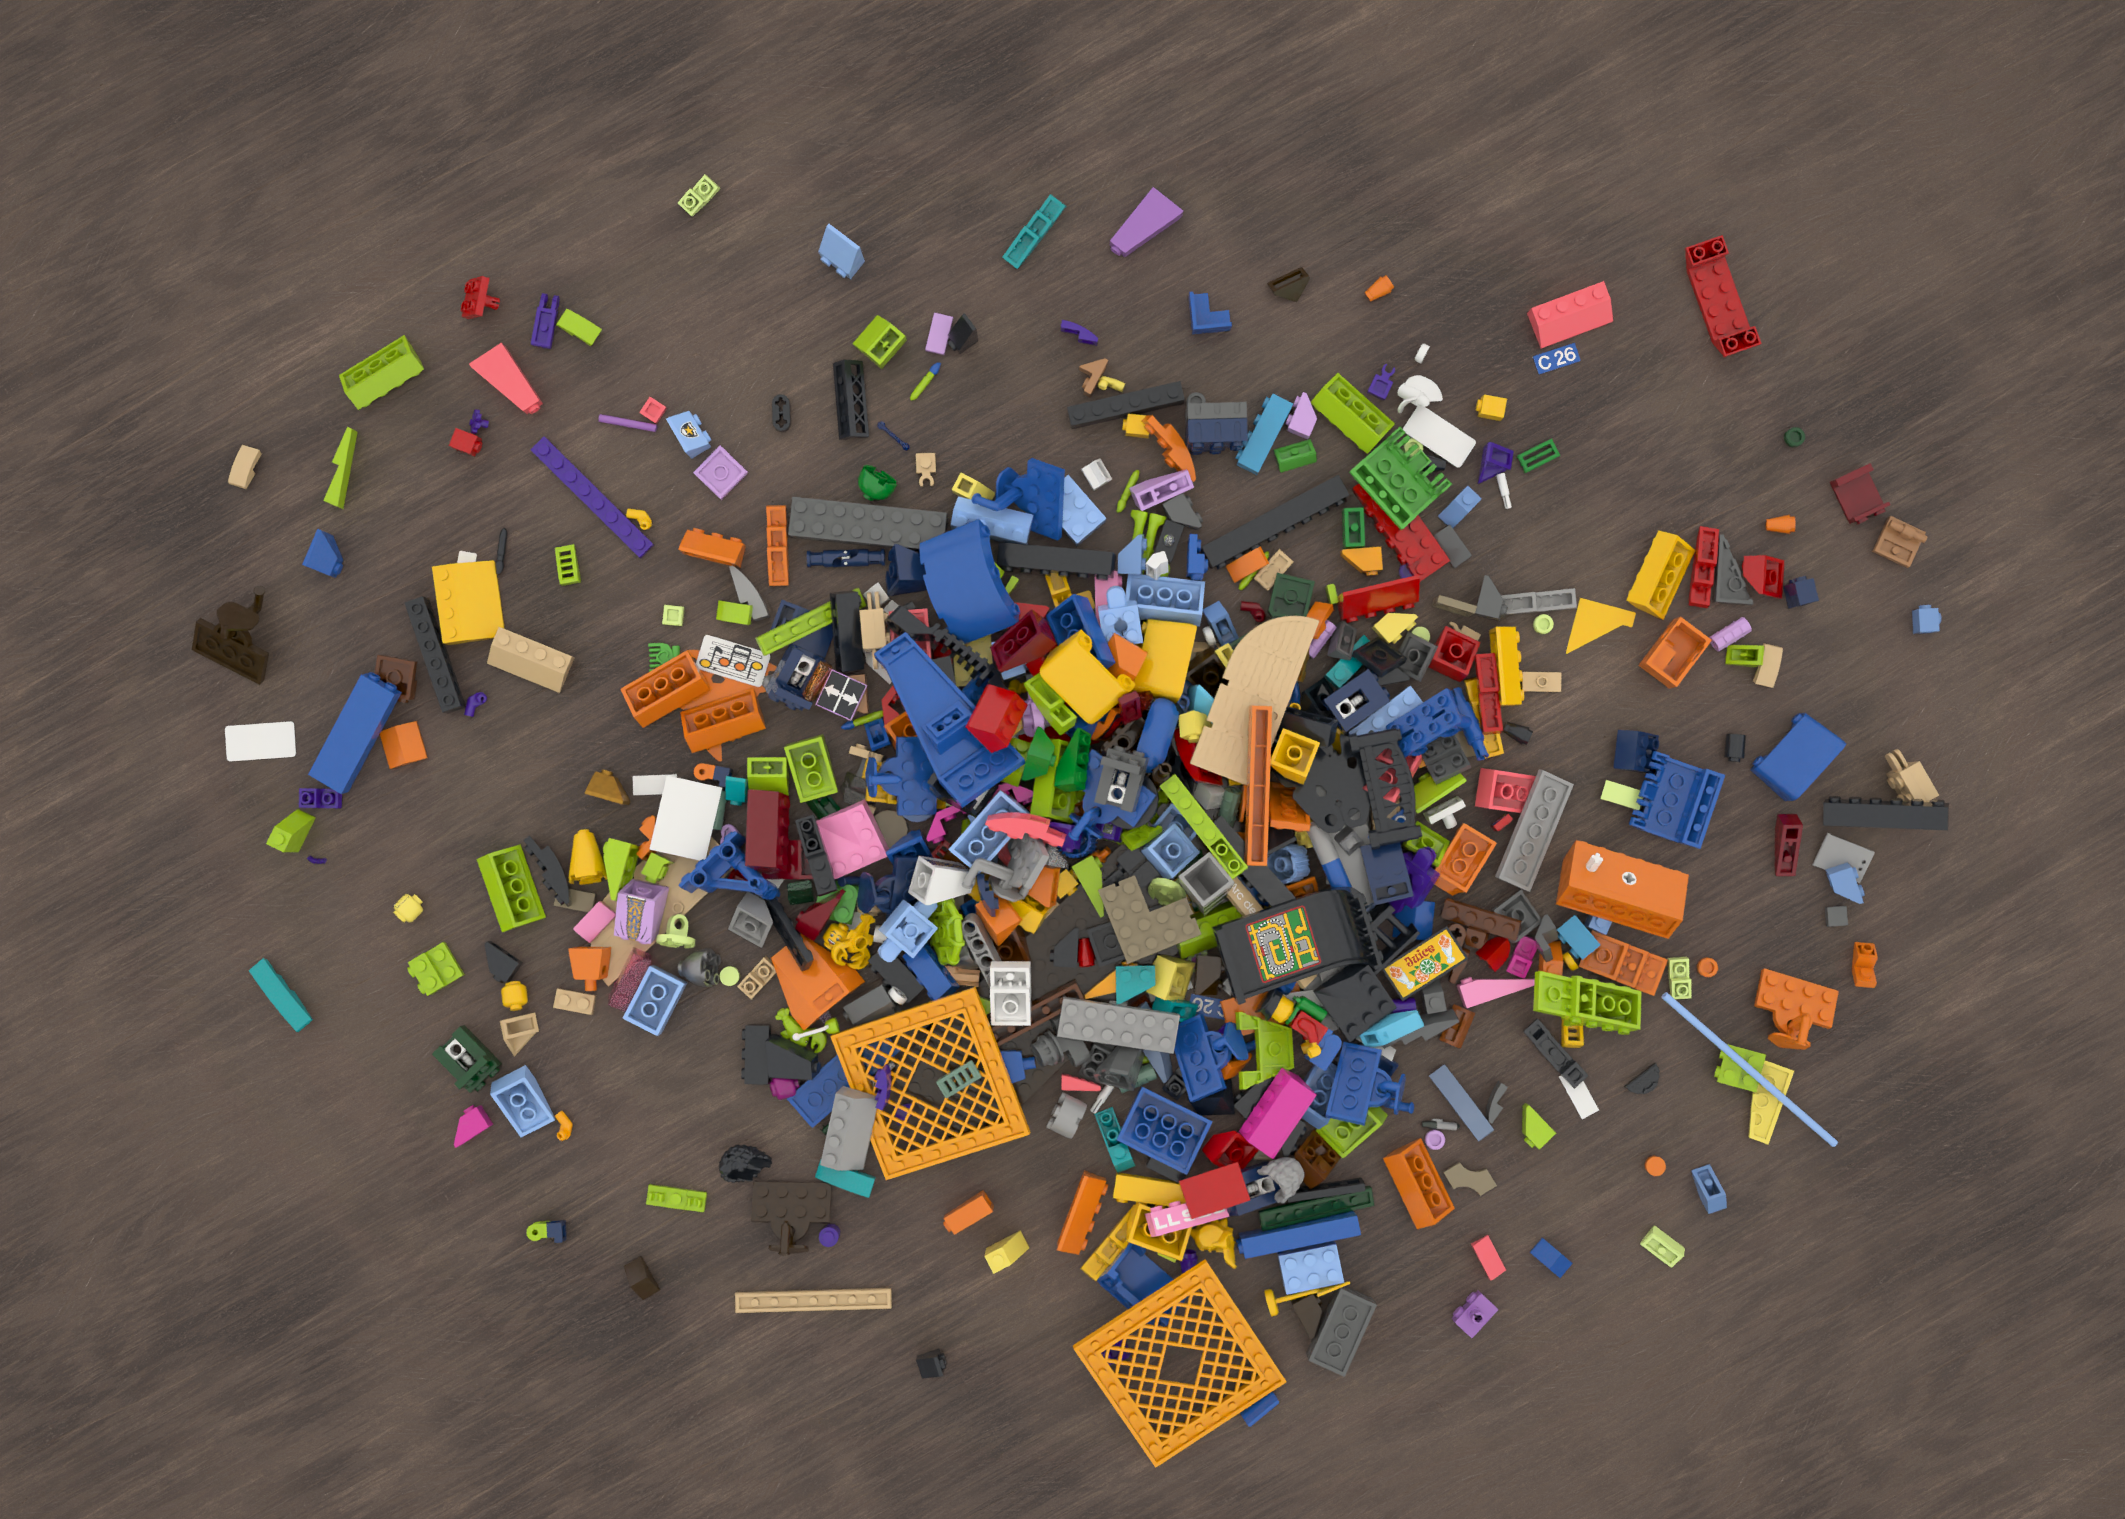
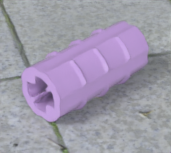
M1741 617L1710 636L1709 638L1712 640L1710 643L1719 652L1750 633L1752 628L1749 622L1744 617Z
M1328 620L1325 621L1326 629L1318 639H1312L1310 644L1309 656L1313 659L1337 628Z

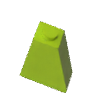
M300 809L295 810L274 827L266 844L282 852H299L316 817Z

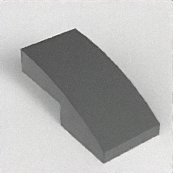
M1499 1081L1493 1088L1486 1107L1485 1118L1491 1124L1503 1109L1497 1102L1508 1088Z

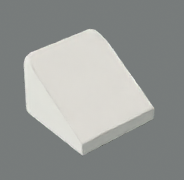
M876 583L863 594L867 599V592H871L873 609H876L875 592L879 591L881 605L890 600L879 583Z

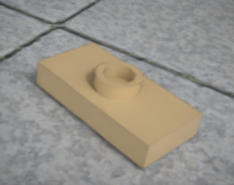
M1280 549L1268 561L1269 564L1263 567L1253 578L1267 591L1274 585L1276 574H1283L1294 562Z
M1522 672L1521 689L1524 692H1561V672Z

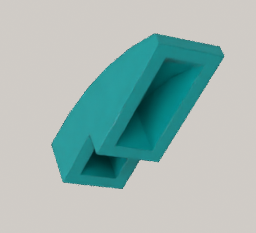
M820 1163L815 1175L817 1179L867 1198L870 1197L876 1179L875 1176L859 1172L858 1170L838 1171L822 1166Z

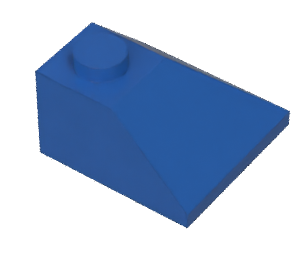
M317 529L302 565L336 578L342 571L343 558L334 536Z
M920 829L909 832L886 851V855L892 865H894L895 855L932 856Z

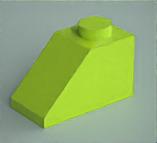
M1527 1103L1523 1105L1522 1133L1526 1137L1524 1141L1531 1148L1535 1146L1540 1150L1556 1133Z

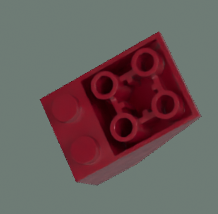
M789 840L787 872L762 873L764 879H813L801 840Z

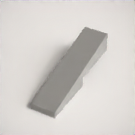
M1575 588L1501 596L1508 607L1506 615L1577 609Z

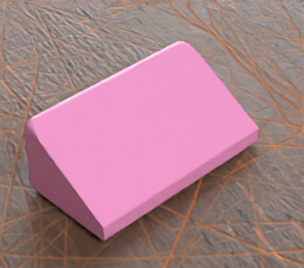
M599 901L573 930L591 943L615 918L616 913L605 902Z

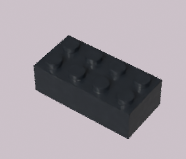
M1159 904L1148 909L1149 912H1151L1153 910L1161 908L1162 906L1161 904ZM1110 921L1087 929L1099 967L1125 959Z

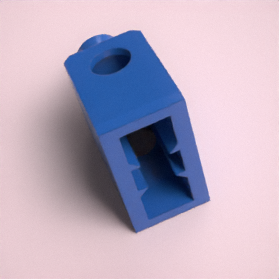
M1000 1050L1012 1083L1026 1079L1025 1070L1036 1068L1035 1058H1023L1021 1050Z

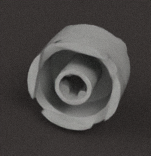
M1062 1092L1058 1100L1060 1104H1055L1051 1115L1054 1117H1050L1046 1128L1072 1139L1080 1120L1083 1118L1087 1104Z

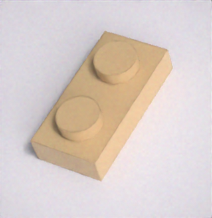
M557 988L553 1008L592 1015L596 995Z

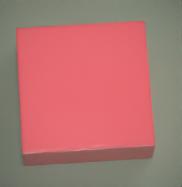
M649 397L639 413L657 424L667 408Z

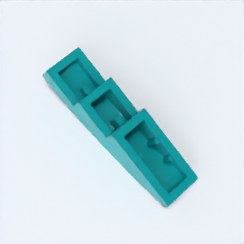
M1050 194L1028 224L1023 227L1002 258L1018 269L1067 206Z
M261 959L249 970L268 999L296 1032L301 1031L313 1020L295 991L290 990L282 976L275 972L267 959Z

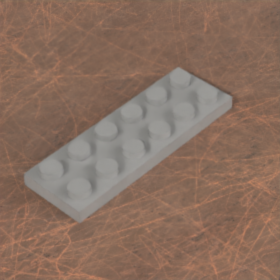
M1538 770L1496 873V878L1525 891H1531L1574 784L1544 770Z
M1063 997L1057 1037L1174 1054L1180 1014Z

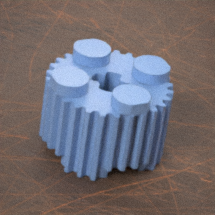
M1291 843L1267 857L1268 868L1283 884L1301 881V879H1304L1303 877L1308 876L1310 873L1309 859H1307L1308 855H1306L1307 849L1304 846Z

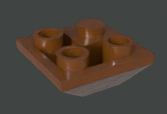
M1315 1129L1311 1131L1295 1152V1159L1304 1170L1303 1182L1310 1189L1323 1182L1341 1158Z

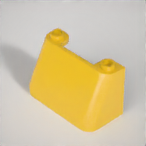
M1147 619L1146 622L1142 623L1141 631L1144 640L1141 649L1147 651L1148 654L1133 681L1135 686L1130 693L1136 691L1139 697L1150 699L1153 696L1155 698L1154 701L1158 698H1166L1175 704L1178 702L1185 684L1197 630L1196 625Z
M1080 629L1050 651L1040 668V675L1088 724H1094L1118 703L1119 698L1126 693H1130L1135 683L1124 674L1115 678L1090 653L1092 640Z

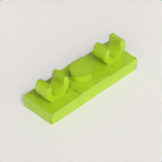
M649 1184L646 1205L705 1212L707 1192Z

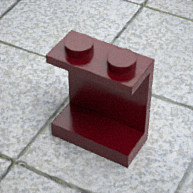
M1871 463L1829 482L1849 524L1856 521L1858 525L1867 521L1868 515L1874 514V516L1882 514L1886 512L1885 507L1890 506V502L1883 503L1869 472L1874 470Z

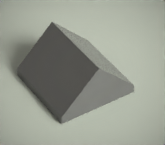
M1408 632L1399 649V652L1406 656L1407 660L1398 669L1421 682L1438 646Z

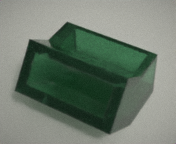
M812 880L787 884L790 905L814 902Z

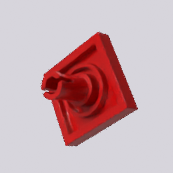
M480 276L469 279L466 282L464 288L466 296L461 304L463 318L481 317L484 306L494 310L498 309L499 304L496 303H500V299L486 295L489 278Z

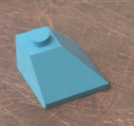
M1200 684L1190 686L1188 688V698L1190 700L1188 712L1195 710L1206 714L1208 717L1214 699Z

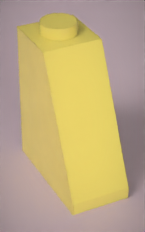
M1020 1230L987 1247L985 1258L994 1274L1013 1264L1029 1249V1246Z

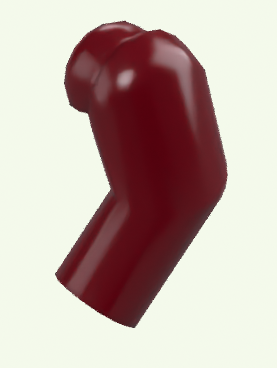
M1241 601L1240 611L1250 612L1256 622L1264 621L1266 614L1259 603Z

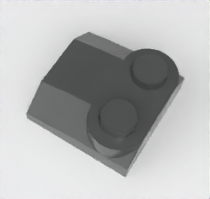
M1522 889L1492 909V912L1522 921L1518 939L1516 941L1508 939L1512 944L1518 942L1542 922V919Z

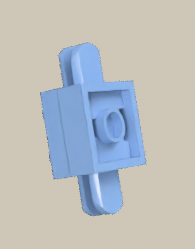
M1110 587L1106 593L1108 604L1098 606L1101 630L1107 643L1114 633L1133 644L1143 643L1137 600L1126 601L1125 591L1122 587Z
M902 900L878 929L887 937L878 948L879 956L887 962H892L903 950L914 958L938 929L928 920L937 909V903L924 905L918 900L914 906H911L908 902Z

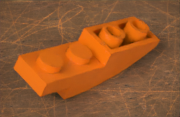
M1147 415L1142 420L1145 424L1144 428L1149 434H1154L1158 438L1157 443L1162 448H1167L1162 454L1166 458L1164 460L1166 464L1171 468L1174 467L1178 472L1187 469L1192 482H1194L1196 475L1192 458L1179 433L1171 424H1164L1162 426L1153 415Z

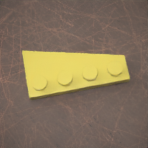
M1764 1061L1761 1075L1786 1096L1794 1071ZM1760 1083L1758 1084L1757 1092H1752L1748 1137L1769 1144L1783 1103Z

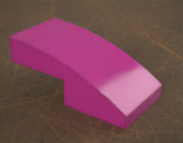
M1525 935L1517 942L1510 958L1507 972L1525 979L1537 950L1534 938Z

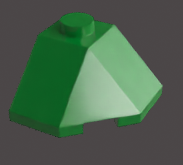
M1037 727L1027 753L1022 776L1024 781L1047 774L1049 767H1054L1057 758L1054 755V744L1041 727Z

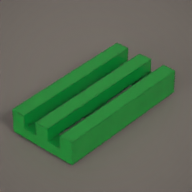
M1550 439L1516 456V458L1520 461L1524 473H1527L1559 457L1560 454L1553 440ZM1550 444L1551 448L1524 461L1523 457ZM1552 451L1554 452V455L1527 467L1526 464Z

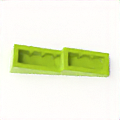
M347 427L332 463L338 465V468L323 500L341 509H344L357 438V431Z

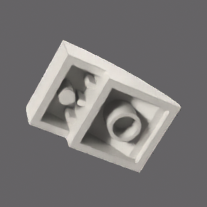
M991 961V1025L1031 1026V961Z

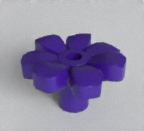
M477 409L474 410L469 423L472 434H476L480 427L488 428L489 424L488 420L481 419L482 414H479L480 410Z

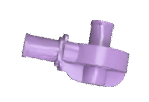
M1028 694V699L1025 701L1028 706L1021 720L1024 733L1029 737H1034L1037 727H1041L1044 730V725L1049 724V722Z

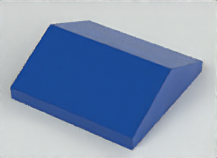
M1423 901L1420 906L1413 909L1406 905L1401 912L1394 914V916L1406 927L1411 923L1415 925L1420 932L1416 940H1426L1432 936L1435 902ZM1393 926L1392 937H1397L1401 932Z

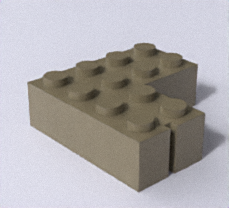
M1135 875L1119 881V886L1117 887L1114 883L1098 890L1127 964L1201 935L1195 918H1190L1193 912L1187 897L1149 912Z

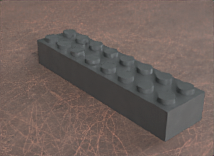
M792 497L788 535L790 538L882 548H892L894 544H899L910 550L919 551L921 542L946 533L948 514L936 511Z

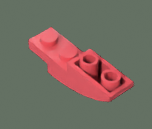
M1007 812L988 815L985 823L990 830L995 832L1002 831L1007 833V836L1010 838L1022 839L1024 833H1027L1029 837L1043 839L1054 847H1062L1066 837L1065 833L1049 827L1050 819L1028 813Z

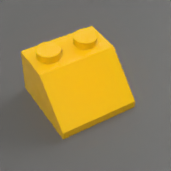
M1283 728L1271 757L1270 766L1285 778L1304 785L1320 742Z

